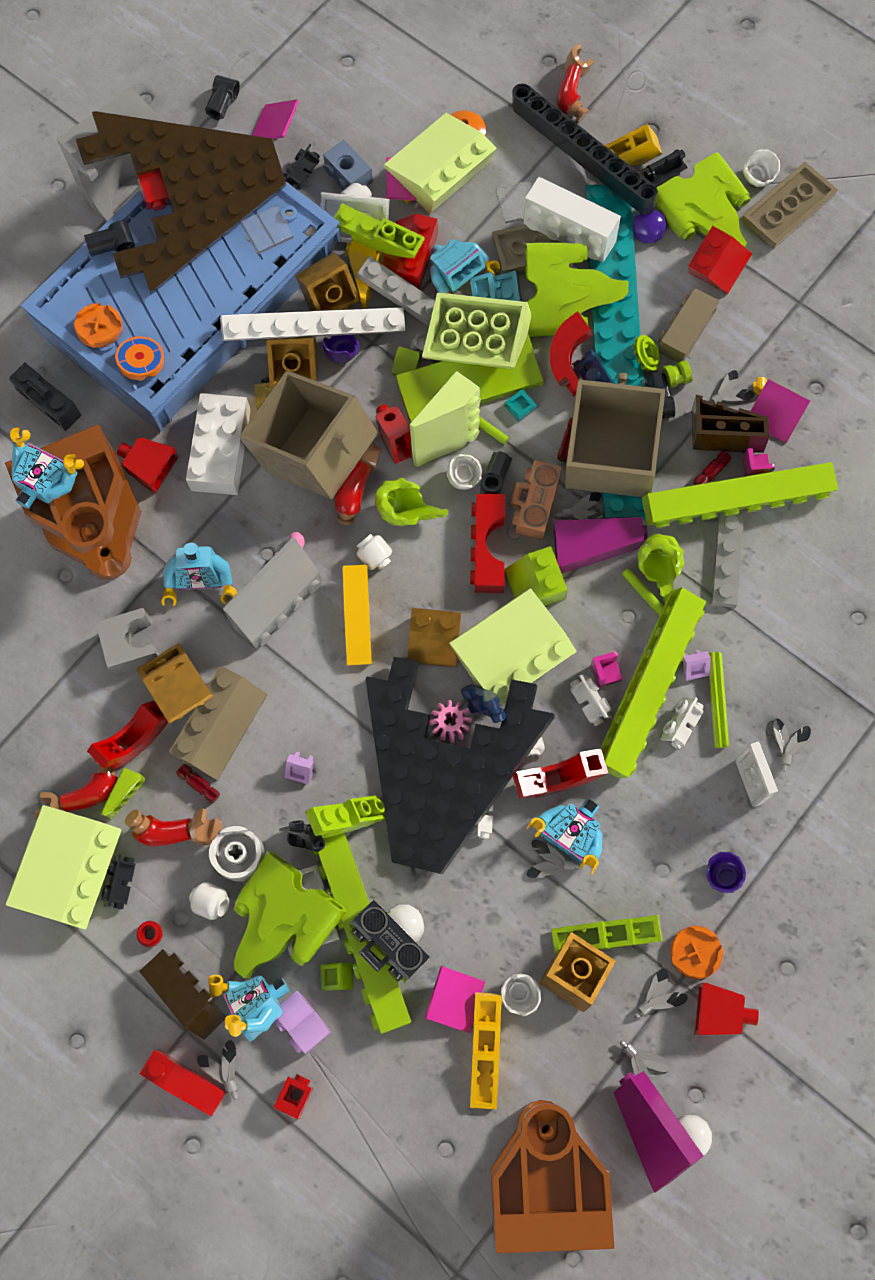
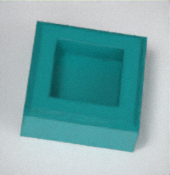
M523 389L504 402V407L518 422L537 409V405Z

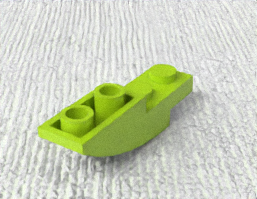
M343 203L334 216L340 222L337 227L341 231L352 235V241L386 254L415 258L425 237L385 218L379 221Z
M378 795L352 798L344 803L312 807L305 811L315 836L321 835L322 838L354 831L386 819L385 807Z

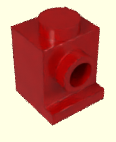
M296 1074L295 1078L288 1076L273 1108L295 1119H300L314 1089L309 1086L311 1080L299 1074ZM295 1089L301 1092L299 1100L292 1098V1091Z

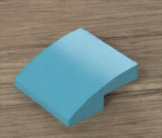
M516 271L493 276L492 272L470 279L472 296L522 302Z

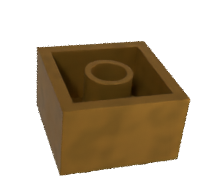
M335 253L330 254L295 275L310 311L346 310L361 301L347 264Z

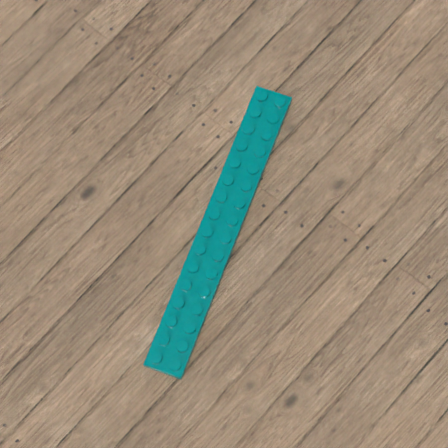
M604 184L585 185L586 200L621 216L616 243L603 263L589 258V269L601 271L611 279L629 281L628 294L623 299L592 308L594 352L615 384H618L619 373H626V385L644 387L643 369L640 368V363L636 362V356L633 355L635 350L632 346L635 343V338L641 336L632 207ZM603 493L605 519L642 517V520H646L642 497Z

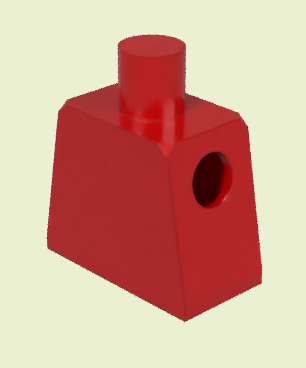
M386 404L380 405L375 411L377 414L375 418L378 431L395 464H398L412 457L410 427L398 407L389 408Z
M142 437L137 438L133 446L123 442L117 449V455L124 458L122 466L125 471L154 494L157 493L179 458L173 447Z
M699 983L694 1035L742 1034L743 1024L757 1026L759 1010L745 1008V996L709 983Z

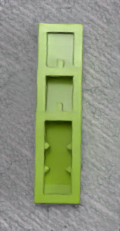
M659 915L605 922L600 921L551 929L555 955L570 932L599 950L663 942Z

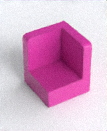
M753 448L746 450L742 459L745 477L774 471V464H769L768 454L754 455Z
M617 651L592 659L590 666L599 688L622 681L616 661L618 657Z

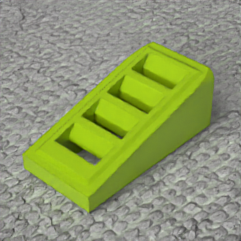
M127 768L122 769L101 812L102 815L112 820L141 787L146 778Z

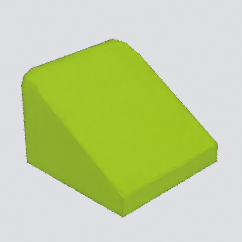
M398 347L391 373L399 375L418 369L421 361L420 353Z
M352 963L320 965L321 991L353 989Z

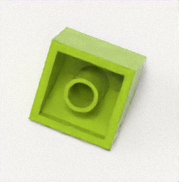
M551 546L528 553L504 570L514 598L531 588L544 606L566 599L568 589Z

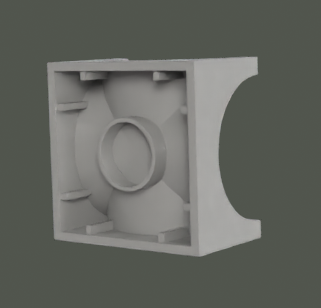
M130 88L98 110V112L162 121L133 88ZM91 115L58 137L57 141L80 193L104 221L107 222L114 216L112 202L116 191L125 181L137 175L130 154L83 165L76 139L98 134L93 115Z

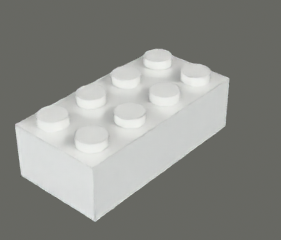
M538 177L525 197L524 224L531 230H537L547 235L552 240L562 243H582L587 245V256L590 259L598 260L602 263L605 261L616 243L621 216Z
M200 393L186 481L191 491L238 495L245 444L241 441L239 435L249 423L251 411L247 397Z

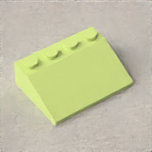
M445 113L387 161L383 167L431 214L492 161L497 148L480 131Z
M437 293L422 357L425 359L514 369L527 338L532 315L528 302Z
M457 371L410 424L413 465L416 467L465 447L469 441L473 442L480 432V387Z
M531 588L449 643L475 685L496 693L500 700L499 705L507 700L511 679L532 683L577 652L564 630Z
M42 805L5 905L86 930L122 829Z

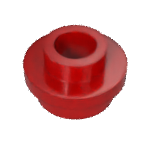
M155 921L143 922L137 929V940L145 947L156 946L163 937L162 927ZM153 929L154 937L148 939L146 933L148 930Z

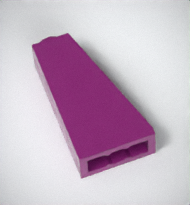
M642 517L555 521V558L561 574L640 549L644 540H647L648 537L647 525H643Z
M643 1071L634 1076L631 1072L619 1081L621 1086L613 1093L651 1188L656 1193L704 1156L646 1073Z

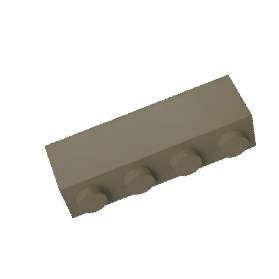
M221 665L208 685V689L213 697L208 699L202 706L195 707L169 751L174 758L217 781L267 697L265 692L251 682Z

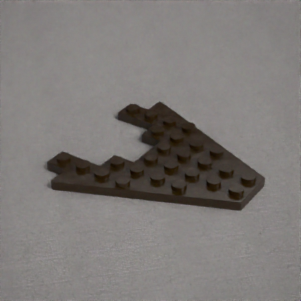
M94 111L92 115L98 134L76 139L83 165L130 154L137 176L156 171L161 173L173 213L151 219L158 242L113 253L120 279L144 273L150 294L158 290L286 186L285 177L272 138Z

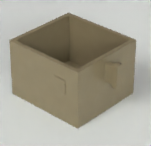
M286 371L239 435V438L266 472L332 500L377 436L378 431L354 395Z
M619 373L618 384L578 380L566 465L565 489L643 497L651 493L655 478L666 389L626 385V373Z

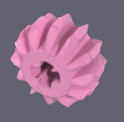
M448 700L446 708L443 704L439 703L438 709L440 712L435 710L431 712V715L435 718L429 721L430 726L435 727L432 733L433 735L441 733L440 741L444 742L447 736H449L450 743H454V736H457L462 741L464 739L462 732L470 733V728L467 725L472 723V718L466 717L469 714L468 708L460 711L462 703L458 702L455 707H452V701ZM451 717V720L455 718V725L450 726L449 723L447 726L446 719Z

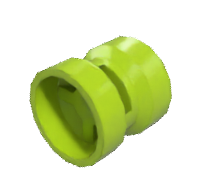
M686 360L678 362L676 366L667 365L662 368V373L666 374L668 389L677 387L680 383L684 385L691 383L693 380L691 367Z

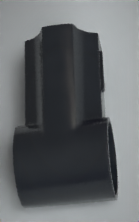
M216 75L212 85V95L205 108L206 114L217 121L224 119L231 101L236 100L238 97L240 82Z
M116 221L110 224L108 229L84 235L90 256L113 250L120 252L135 247L129 224L126 221Z
M654 372L646 376V387L666 389L662 419L675 417L674 398L669 394L666 374Z
M501 451L493 452L486 472L481 478L480 494H501L502 486L512 463V458L507 453ZM494 485L496 488L489 489L486 486Z

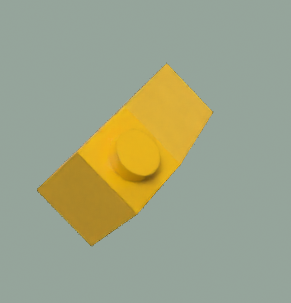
M648 123L605 145L631 167L644 164L662 155L657 135Z
M351 241V243H347L346 257H349L351 272L361 300L362 309H367L372 288L358 279L356 275L369 256L379 262L381 252Z

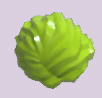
M399 478L395 481L385 480L375 495V505L382 519L393 526L415 525L420 520L427 521L439 517L444 518L448 514V509L427 506L422 499V495L418 492L420 486L406 481L404 478Z
M655 534L650 536L637 553L638 567L648 581L657 582L660 596L663 598L665 605L670 591L673 590L674 579L681 574L684 567V550L679 547L675 537Z

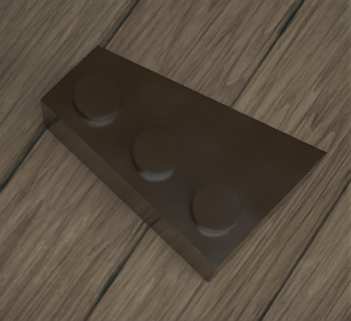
M696 394L691 410L692 450L746 452L748 448H753V453H764L770 437L769 418L767 416L742 408L735 410L725 407V403L717 401L716 404L703 400V396Z
M162 949L139 972L183 1027L205 1040L227 1016L214 1003V997L205 988L202 989L197 984L200 982L190 970L186 971L182 967L185 964L175 952L170 955Z

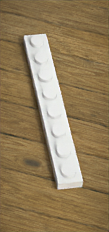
M403 307L220 316L222 341L397 333L406 331Z

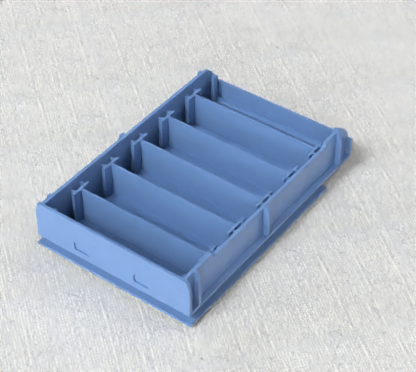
M286 182V186L154 293L150 294L144 273L120 279L113 253H116L115 250L90 256L87 244L84 243L20 306L26 311L25 313L32 325L44 339L161 433L167 422L170 423L172 421V417L241 347L243 349L247 347L246 342L248 340L222 341L221 329L218 331L213 324L221 315L275 313L300 288L295 275L329 256L333 252L336 241L338 243L341 241L340 229L337 227L340 222ZM139 190L98 231L108 229V226L113 222L126 221L129 224L135 247L158 242L151 219L171 214L173 210L171 204L166 205V208L162 210H147ZM287 212H293L291 216L285 215ZM312 226L318 231L308 240V236L304 232ZM282 256L288 261L279 269L274 263ZM250 287H253L257 292L248 300L244 293ZM94 303H100V305L104 306L107 304L118 311L122 320V333L114 343L106 347L93 348L83 344L78 339L74 330V323L77 313L85 306ZM138 336L148 337L156 341L163 350L165 360L163 369L156 376L146 377V380L141 381L129 379L122 375L117 367L115 358L117 348L123 341ZM191 349L196 354L186 363L182 356ZM159 380L164 386L155 395L150 388Z

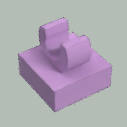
M695 650V654L687 655L685 652V656H683V676L686 681L710 676L711 657L707 651Z
M296 752L294 755L289 754L286 761L285 778L309 785L312 778L313 756L310 755L308 759L300 757V752Z

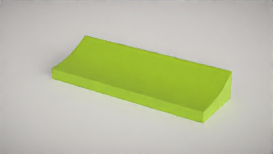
M529 334L514 369L441 361L396 375L397 387L410 423L456 371L480 387V404L516 394L521 389L525 391L543 385V378L535 358Z

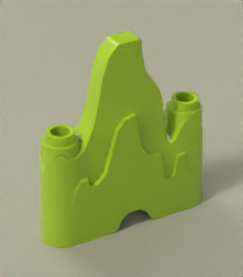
M719 152L695 164L693 168L694 174L690 178L675 176L657 187L656 210L661 212L666 223L680 239L688 241L696 234V231L706 236L713 225L733 236L746 247L747 242L740 232L739 216L732 204L740 208L744 207L751 200L750 194Z
M526 243V279L532 282L536 289L534 296L527 300L532 315L528 330L529 337L554 336L561 324L578 311L581 315L582 312L590 308L623 299L628 294L629 281L611 279L598 270L570 268V263H580L583 260H587V245L582 243ZM581 315L582 318L584 319V321H585V322L587 323V325H588V318H587V317H583V315Z
M267 850L258 867L250 876L234 902L235 907L233 909L242 917H247L249 914L248 926L234 959V970L243 978H250L262 964L275 960L282 955L295 938L296 941L291 950V958L303 966L319 950L347 912L346 909L322 889L305 890L302 886V873L280 855Z

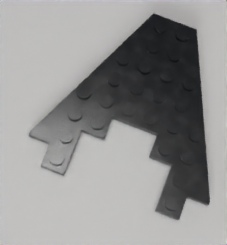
M393 657L388 680L366 676L392 863L443 875L551 724L555 715L550 712L532 709L538 687L536 684L511 679L504 708L507 717L501 721L500 728L475 724L470 748L425 739L431 715L408 710L419 662Z

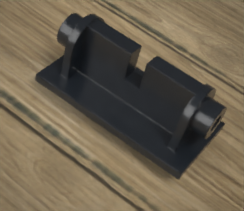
M311 144L308 145L306 150L303 148L299 150L294 158L297 163L294 167L289 165L284 172L285 181L296 190H300L309 177L303 172V169L311 174L320 162L319 154L309 151Z
M676 149L673 153L651 165H647L638 173L657 186L688 168L683 161V158L686 157L685 152L682 149Z
M303 820L291 821L289 826L279 828V831L287 833V841L291 846L306 848L316 852L321 851L325 847L324 838L321 835L315 836L311 825L304 824Z
M119 854L114 857V860L111 859L107 869V875H110L109 884L104 885L101 900L105 901L103 907H110L111 903H114L113 908L123 910L124 905H127L131 887L121 884L122 880L132 882L136 867L134 863L135 858L124 857V861H121L122 855Z

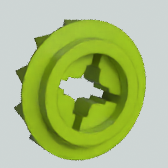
M646 335L635 338V343L632 346L635 350L633 355L636 356V362H639L640 368L645 369L647 372L656 370L660 363L659 350L656 344Z

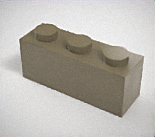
M696 288L691 295L686 294L680 305L682 307L681 311L673 314L669 322L670 328L668 331L664 329L658 339L660 343L659 353L677 363L686 360L715 314L719 300Z

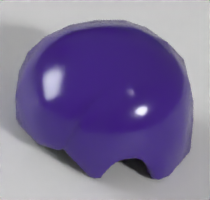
M657 210L648 215L638 213L632 224L635 238L642 243L652 244L662 239L666 230L665 218Z
M336 335L328 339L324 337L323 349L330 361L345 364L358 354L359 342L354 335Z
M719 852L708 861L707 880L711 887L720 893H734L745 882L746 868L739 856L731 852Z

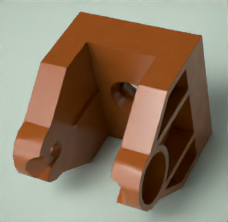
M99 424L40 448L61 460L68 454H75L73 462L82 459L84 466L76 470L77 476L69 493L53 499L51 503H45L36 498L29 509L23 506L22 508L32 523L42 527L47 542L54 550L86 566L96 577L111 580L123 575L130 567L132 559L130 549L142 511L120 460ZM12 460L5 462V465L12 480ZM12 480V483L18 496L22 490L19 489ZM103 549L110 550V554L107 557L101 556Z
M537 1100L529 1103L521 1111L518 1117L517 1128L490 1168L493 1237L496 1253L615 1249L610 1173L576 1132L574 1120L565 1109L546 1100ZM549 1125L548 1132L543 1134L541 1132L543 1126Z

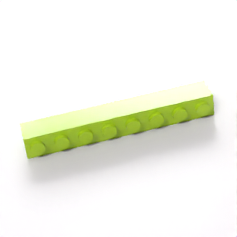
M833 462L648 493L642 497L647 526L655 525L657 529L670 526V522L678 521L679 524L693 522V518L701 517L702 520L713 519L719 513H724L725 516L739 514V510L747 509L748 512L762 510V506L770 505L771 508L785 506V502L793 501V504L808 502L807 498L815 497L816 501L830 498V494L837 491L838 486Z
M683 587L670 591L600 748L608 773L616 778H629L636 770L637 758L646 747L648 733L654 728L657 721L655 717L666 701L665 695L668 688L675 681V672L678 665L683 661L684 651L688 643L692 641L695 635V626L704 615L703 608L706 601Z
M346 834L324 838V849L319 852L313 851L314 856H320L322 865H319L318 868L323 880L328 879L331 888L326 890L327 894L347 911L339 921L338 926L340 930L345 928L348 938L344 939L348 954H354L356 963L352 964L357 980L361 978L363 980L365 989H362L361 992L365 1004H371L374 1014L370 1015L373 1027L375 1031L380 1029L381 1034H385L411 1024L412 1020L398 981L387 971L390 967L385 964L376 972L359 954L367 944L364 941L362 943L358 942L350 933L352 928L349 925L370 902ZM374 946L370 949L380 960L384 958Z

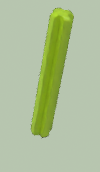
M710 652L709 682L714 746L717 749H725L729 746L722 654L721 652Z

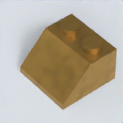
M316 336L266 340L270 387H275L286 371L317 381L318 358Z
M412 608L407 659L424 665L456 668L457 655L449 643L460 636L461 612Z
M570 932L550 962L539 984L584 1013L593 1005L616 960Z

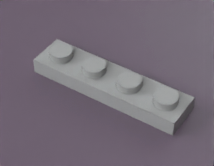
M369 256L356 277L429 326L435 300Z
M719 513L711 605L732 608L737 606L744 514L725 516L724 513Z

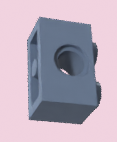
M344 139L323 154L324 170L330 177L333 176L337 180L342 190H345L352 183L368 186L373 182L372 168Z

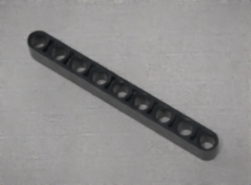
M523 83L514 86L512 89V107L516 114L636 211L648 215L656 210L658 190L654 184L532 87Z

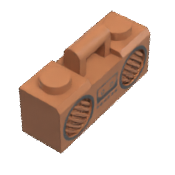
M534 461L533 467H528L524 481L528 482V484L515 483L510 506L521 509L520 511H515L512 524L516 525V534L540 540L544 539L561 476V466ZM523 491L528 492L526 502L521 501Z

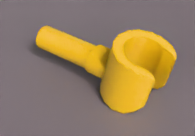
M757 377L756 382H753L755 394L759 395L767 382L765 377Z

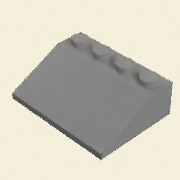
M292 537L223 608L234 631L255 649L259 645H265L271 637L270 634L276 628H281L286 623L287 616L293 610L296 611L303 605L304 598L309 593H314L320 587V581L322 580L320 572L297 540Z

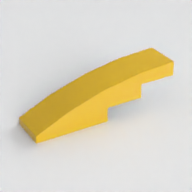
M367 564L343 566L347 665L372 664Z
M475 992L470 1108L497 1109L501 994Z

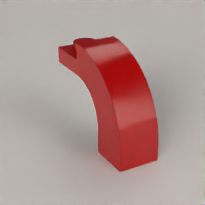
M578 311L561 324L553 337L550 347L552 373L560 386L569 382L566 387L573 397L577 393L579 379L572 368V357L577 347L593 335Z
M155 700L141 704L133 718L119 732L107 739L91 744L87 752L103 768L111 766L114 770L118 769L144 751L163 731L168 721Z
M601 749L579 752L565 761L546 767L518 771L513 775L519 799L533 796L538 798L587 784L608 774V770Z

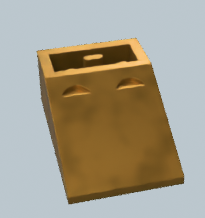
M180 643L137 668L140 677L169 724L183 718L187 712L195 707L202 706L208 699L213 697Z

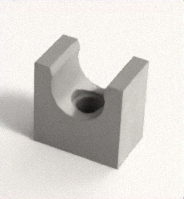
M144 608L95 622L107 668L114 675L137 669L160 655L154 645H146L142 648L131 647L133 634L141 628H147L152 625L150 616Z

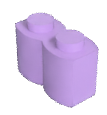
M298 990L280 1004L283 1013L274 1023L281 1032L284 1030L289 1032L292 1037L289 1042L298 1053L303 1051L305 1054H308L332 1034Z

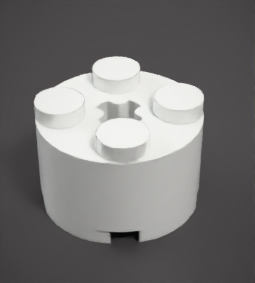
M231 826L223 829L213 839L209 848L210 862L215 870L226 879L235 882L247 881L265 855V849L260 839L253 832L241 826ZM237 849L243 852L242 855H239V859H235L232 854L237 853Z

